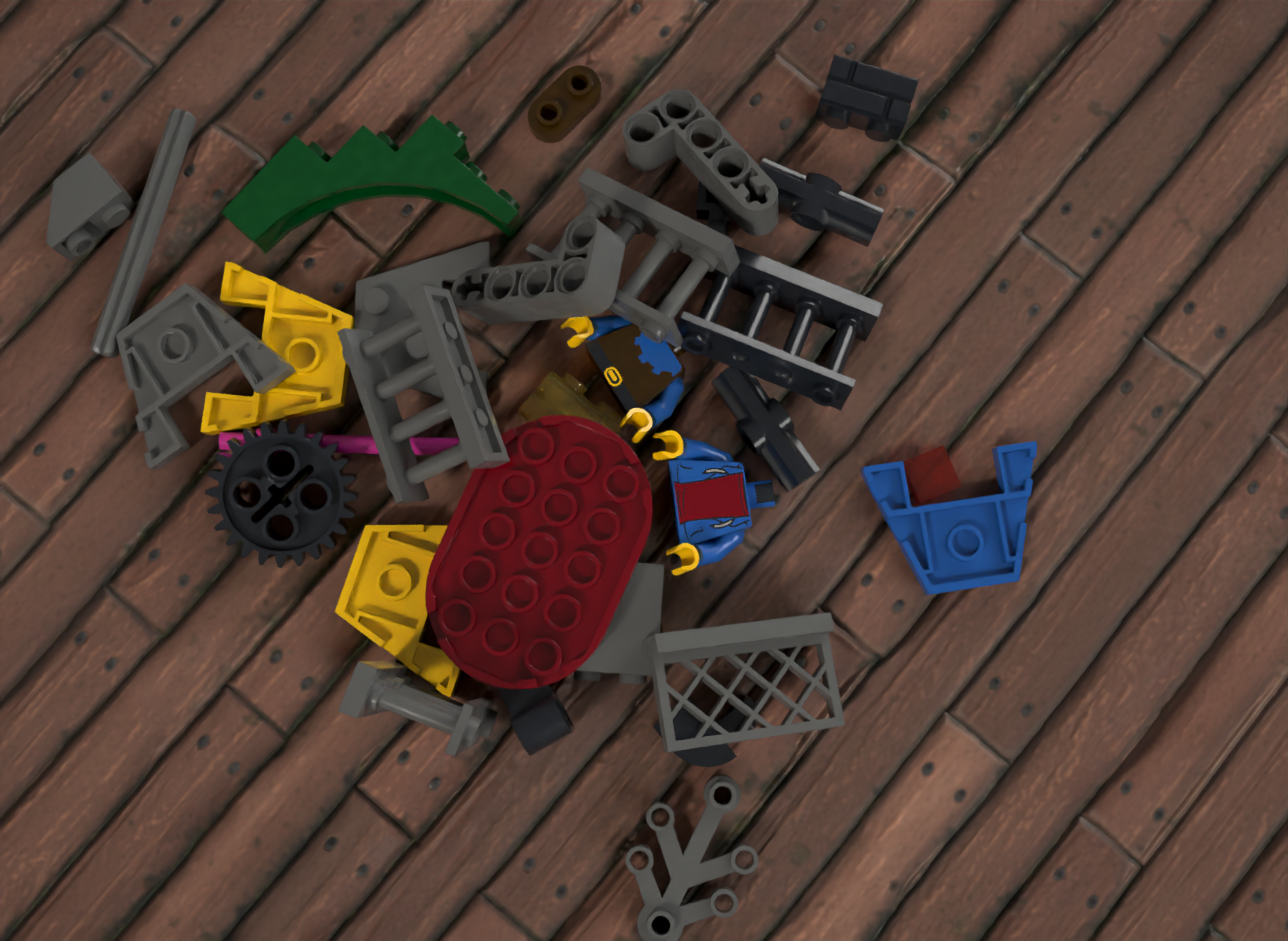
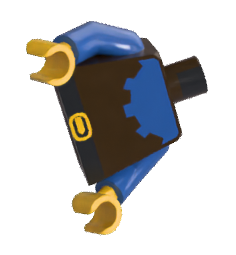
M603 315L589 318L587 316L572 317L561 324V329L570 327L577 333V335L567 341L568 346L571 348L579 346L586 339L590 340L585 344L586 354L625 415L619 423V427L622 428L625 424H632L637 428L638 432L631 439L634 443L640 442L649 429H652L672 415L684 390L682 379L685 377L686 370L679 359V356L687 352L684 347L680 346L677 348L664 340L661 344L655 343L639 330V326L619 315Z

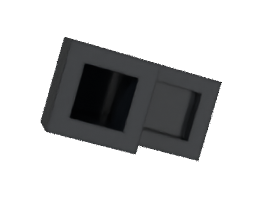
M745 695L741 699L744 704L752 709L755 703L749 696ZM688 697L687 700L694 706H696L692 699ZM732 706L717 718L715 722L727 732L732 733L738 730L746 716ZM681 707L673 719L676 741L691 739L702 724L683 707ZM658 719L652 725L654 729L658 732V734L661 736L660 723ZM752 722L747 730H753L757 724ZM708 728L702 737L717 734ZM727 744L674 751L682 760L701 767L719 766L737 757Z

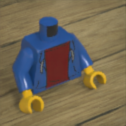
M672 430L655 433L653 438L662 439L666 444V450L652 453L653 458L658 461L670 458L676 459L668 462V472L679 545L668 549L666 555L675 553L680 556L682 566L672 570V574L680 575L696 567L719 562L743 542L745 531L752 526L750 509L775 506L774 489L771 480L746 483L743 463L734 462L732 456L721 449L703 441L682 438L677 432Z

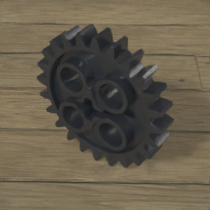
M283 419L278 426V431L275 432L268 420L261 423L260 436L251 427L243 430L245 444L234 437L229 439L227 443L233 452L232 455L225 452L216 454L215 458L224 468L208 471V476L218 481L219 484L205 490V494L218 498L219 503L207 509V512L210 514H222L223 520L214 529L220 531L229 528L232 534L228 538L226 545H233L239 540L243 542L244 546L241 553L243 558L253 550L259 551V565H263L270 555H275L278 568H282L286 564L288 556L292 555L297 566H301L305 562V551H308L317 560L322 556L320 543L331 549L337 545L332 531L345 535L349 530V527L341 520V517L354 518L357 511L346 505V502L357 499L359 492L347 489L346 485L356 480L357 474L343 473L342 468L351 459L349 456L339 459L335 458L333 454L339 447L340 443L338 441L331 443L327 447L321 444L325 434L324 430H320L311 438L307 436L308 425L306 422H302L295 432H291L289 420ZM276 450L288 451L293 456L295 466L292 472H281L275 467L273 455ZM307 465L314 467L313 473L289 494V499L282 500L259 522L253 520L254 513L277 494L278 488L285 486ZM243 481L253 482L259 487L261 498L258 503H250L242 498L240 485ZM316 483L324 487L327 492V502L323 505L310 503L305 497L306 485ZM281 514L291 519L294 527L291 535H280L272 527L274 515Z

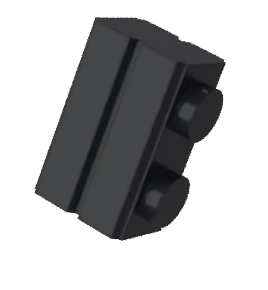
M834 54L815 116L823 118V122L834 129L844 130L850 126L865 131V135L874 141L887 142L890 139L898 141L906 124L919 79Z

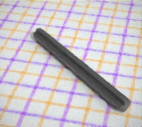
M172 109L165 125L90 345L91 351L98 355L115 358L118 354L119 346L116 334L128 325L196 124V118L185 110Z

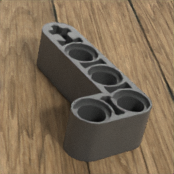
M684 89L671 90L625 120L622 126V134L627 160L632 167L641 171H650L677 155L747 234L763 236L776 228L778 223V188L775 183L690 91Z
M582 214L574 218L567 226L562 240L559 259L465 271L454 282L451 289V297L455 306L489 325L598 315L607 310L615 298L625 244L620 236L594 216Z

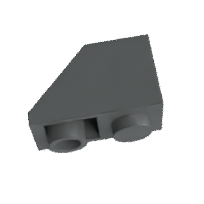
M89 152L53 181L46 242L52 249L70 261L76 256H81L90 251L101 235L110 228L123 224L130 216V212L138 206L107 168Z

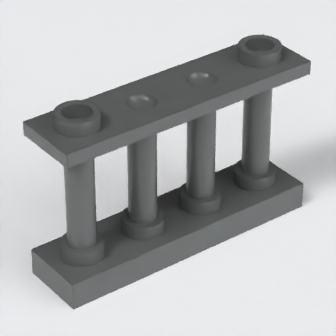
M587 167L577 180L586 197V207L580 215L591 214L596 219H599L600 216L606 217L609 214L620 220L621 224L614 233L623 239L625 247L635 234L640 235L642 232L654 237L656 243L621 290L617 289L613 303L608 310L639 326V330L653 342L661 344L664 340L679 348L684 340L673 318L707 271L713 272L716 269L728 276L732 275L740 263L733 240ZM563 237L551 253L532 243L525 250L533 262L559 259ZM679 250L691 256L693 261L657 310L637 300L671 252L676 253Z
M422 285L409 292L408 294L414 308L413 315L374 336L372 331L343 328L337 332L343 347V358L350 368L386 473V484L393 494L396 504L423 502L429 499L424 481L465 461L468 462L470 469L496 468L510 461L448 289ZM422 331L429 351L428 357L388 378L380 353ZM437 374L444 394L443 401L402 420L394 395ZM452 417L459 436V443L417 463L409 438Z
M396 660L357 662L338 709L339 712L357 719L390 711L450 734L451 738L445 753L452 756L472 748L473 745L479 743L481 736L489 738L499 713L492 710L495 699L489 696L463 704L414 685L413 679L408 677L410 669Z

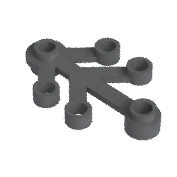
M717 774L706 781L703 788V798L706 802V807L683 854L673 827L674 812L672 807L663 801L654 802L648 807L646 820L650 828L656 832L671 880L663 896H661L651 869L654 862L651 849L644 844H635L628 849L625 859L626 866L630 872L635 874L645 904L640 910L637 919L638 932L644 941H678L685 925L713 915L720 918H728L736 912L738 908L736 894L731 888L726 886L715 888L711 892L710 897L680 905L688 888L733 872L744 875L750 874L758 866L759 859L755 849L746 843L737 844L729 853L701 862L723 814L733 811L740 802V788L730 776ZM720 786H725L731 791V797L726 803H718L714 800V791ZM664 808L668 811L669 819L665 824L658 825L652 821L651 814L655 809ZM743 850L749 851L752 854V862L746 867L738 866L735 863L736 855ZM643 851L648 855L649 860L644 867L639 868L632 864L630 858L634 852ZM720 894H727L732 898V904L726 910H720L715 906V899ZM657 916H664L669 920L670 925L667 930L658 932L651 925L653 919Z

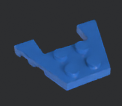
M1036 441L998 446L992 449L1000 494L912 507L903 461L865 466L860 469L865 484L925 595L1019 581L1027 527L1025 516L1028 497L1031 496L1033 483L1031 472L1033 459L1036 458L1037 454Z

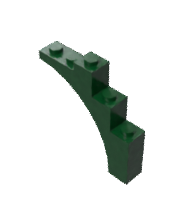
M431 115L400 149L384 132L379 131L375 135L365 125H362L332 158L315 142L311 141L307 146L294 135L221 212L265 254L291 231L322 213L352 202L383 197L423 198L453 205L485 219L511 238L523 226L518 211L520 208L519 203L505 190L500 189L498 193L485 183L488 178L481 169L471 161H468L470 156L465 144L467 140L465 134L451 121L448 120L443 124L434 115Z

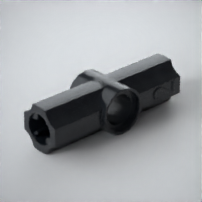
M766 158L762 159L759 167L778 188V209L789 213V217L804 228L813 231H824L827 229L868 247L885 209L843 192L839 183L825 175L808 173L805 176Z
M730 366L711 381V385L736 419L735 425L745 443L753 453L761 455L770 471L773 472L781 487L787 493L820 471L793 432L795 431L794 424L785 409L774 397L769 398L755 376Z

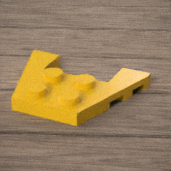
M225 262L220 301L225 305L265 309L261 341L291 364L296 372L265 394H259L254 391L253 396L250 397L206 392L200 432L206 435H216L221 432H230L261 425L262 422L268 420L271 423L344 407L349 366L343 358V347L337 332L343 328L354 329L355 319L349 314L302 293L299 294L285 288L273 280L247 271L235 263Z
M365 525L335 613L377 645L386 649L414 673L419 674L443 695L453 697L462 670L448 658L442 649L422 642L430 618L429 614H427L425 599L427 576L435 552L448 525Z

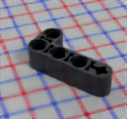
M552 684L531 689L496 687L512 715V718H510L512 727L529 756L538 753L575 730Z

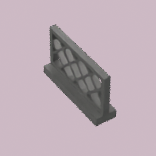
M831 612L657 633L642 641L645 659H650L664 753L845 726L828 635L829 632L834 631ZM816 645L820 665L811 676L793 660L802 647ZM791 649L787 656L780 651ZM760 652L769 653L781 663L770 682L750 667ZM749 654L744 662L737 657V655ZM723 657L738 669L726 688L706 674L715 658ZM705 660L700 668L691 661ZM679 663L694 675L681 695L667 684L664 665ZM787 669L806 683V686L795 702L776 688ZM744 674L764 689L752 709L732 694ZM821 677H822L823 684H821V683L819 682V680H820ZM700 680L720 695L708 715L704 714L687 700ZM813 689L826 699L829 718L816 720L802 709L803 704ZM770 695L789 709L780 726H772L758 715ZM669 697L676 702L672 708L670 707ZM726 701L746 716L736 732L729 733L713 721ZM681 707H683L702 724L691 739L676 741L673 719ZM796 716L804 721L791 724ZM752 722L760 727L759 729L747 730ZM708 728L717 734L702 737Z

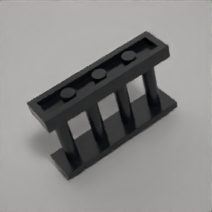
M734 245L740 263L732 275L728 276L716 269L713 272L707 271L704 278L712 280L713 283L699 315L695 316L683 311L678 324L679 332L684 340L681 347H684L692 354L704 355L811 398L819 405L831 406L841 411L856 382L855 379L842 375L853 341L857 338L866 342L880 315L883 303ZM730 288L755 298L740 333L715 324ZM771 304L796 314L782 350L757 340ZM813 321L838 331L825 367L799 357Z

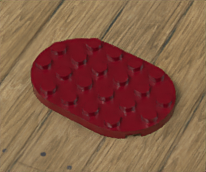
M543 416L540 419L527 422L516 428L513 427L501 435L510 461L496 468H478L473 470L429 568L425 590L426 610L438 639V644L458 668L469 676L491 686L506 689L542 687L567 677L585 664L603 641L650 534L653 517V499L647 475L637 455L621 437L607 427L577 416Z

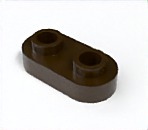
M582 65L573 66L565 70L531 104L528 110V122L532 134L538 140L545 143H555L564 139L599 104L602 90L598 74L593 69ZM582 81L587 84V87L584 90L577 91L572 88V85ZM547 111H553L557 114L556 118L551 121L544 120L542 115Z

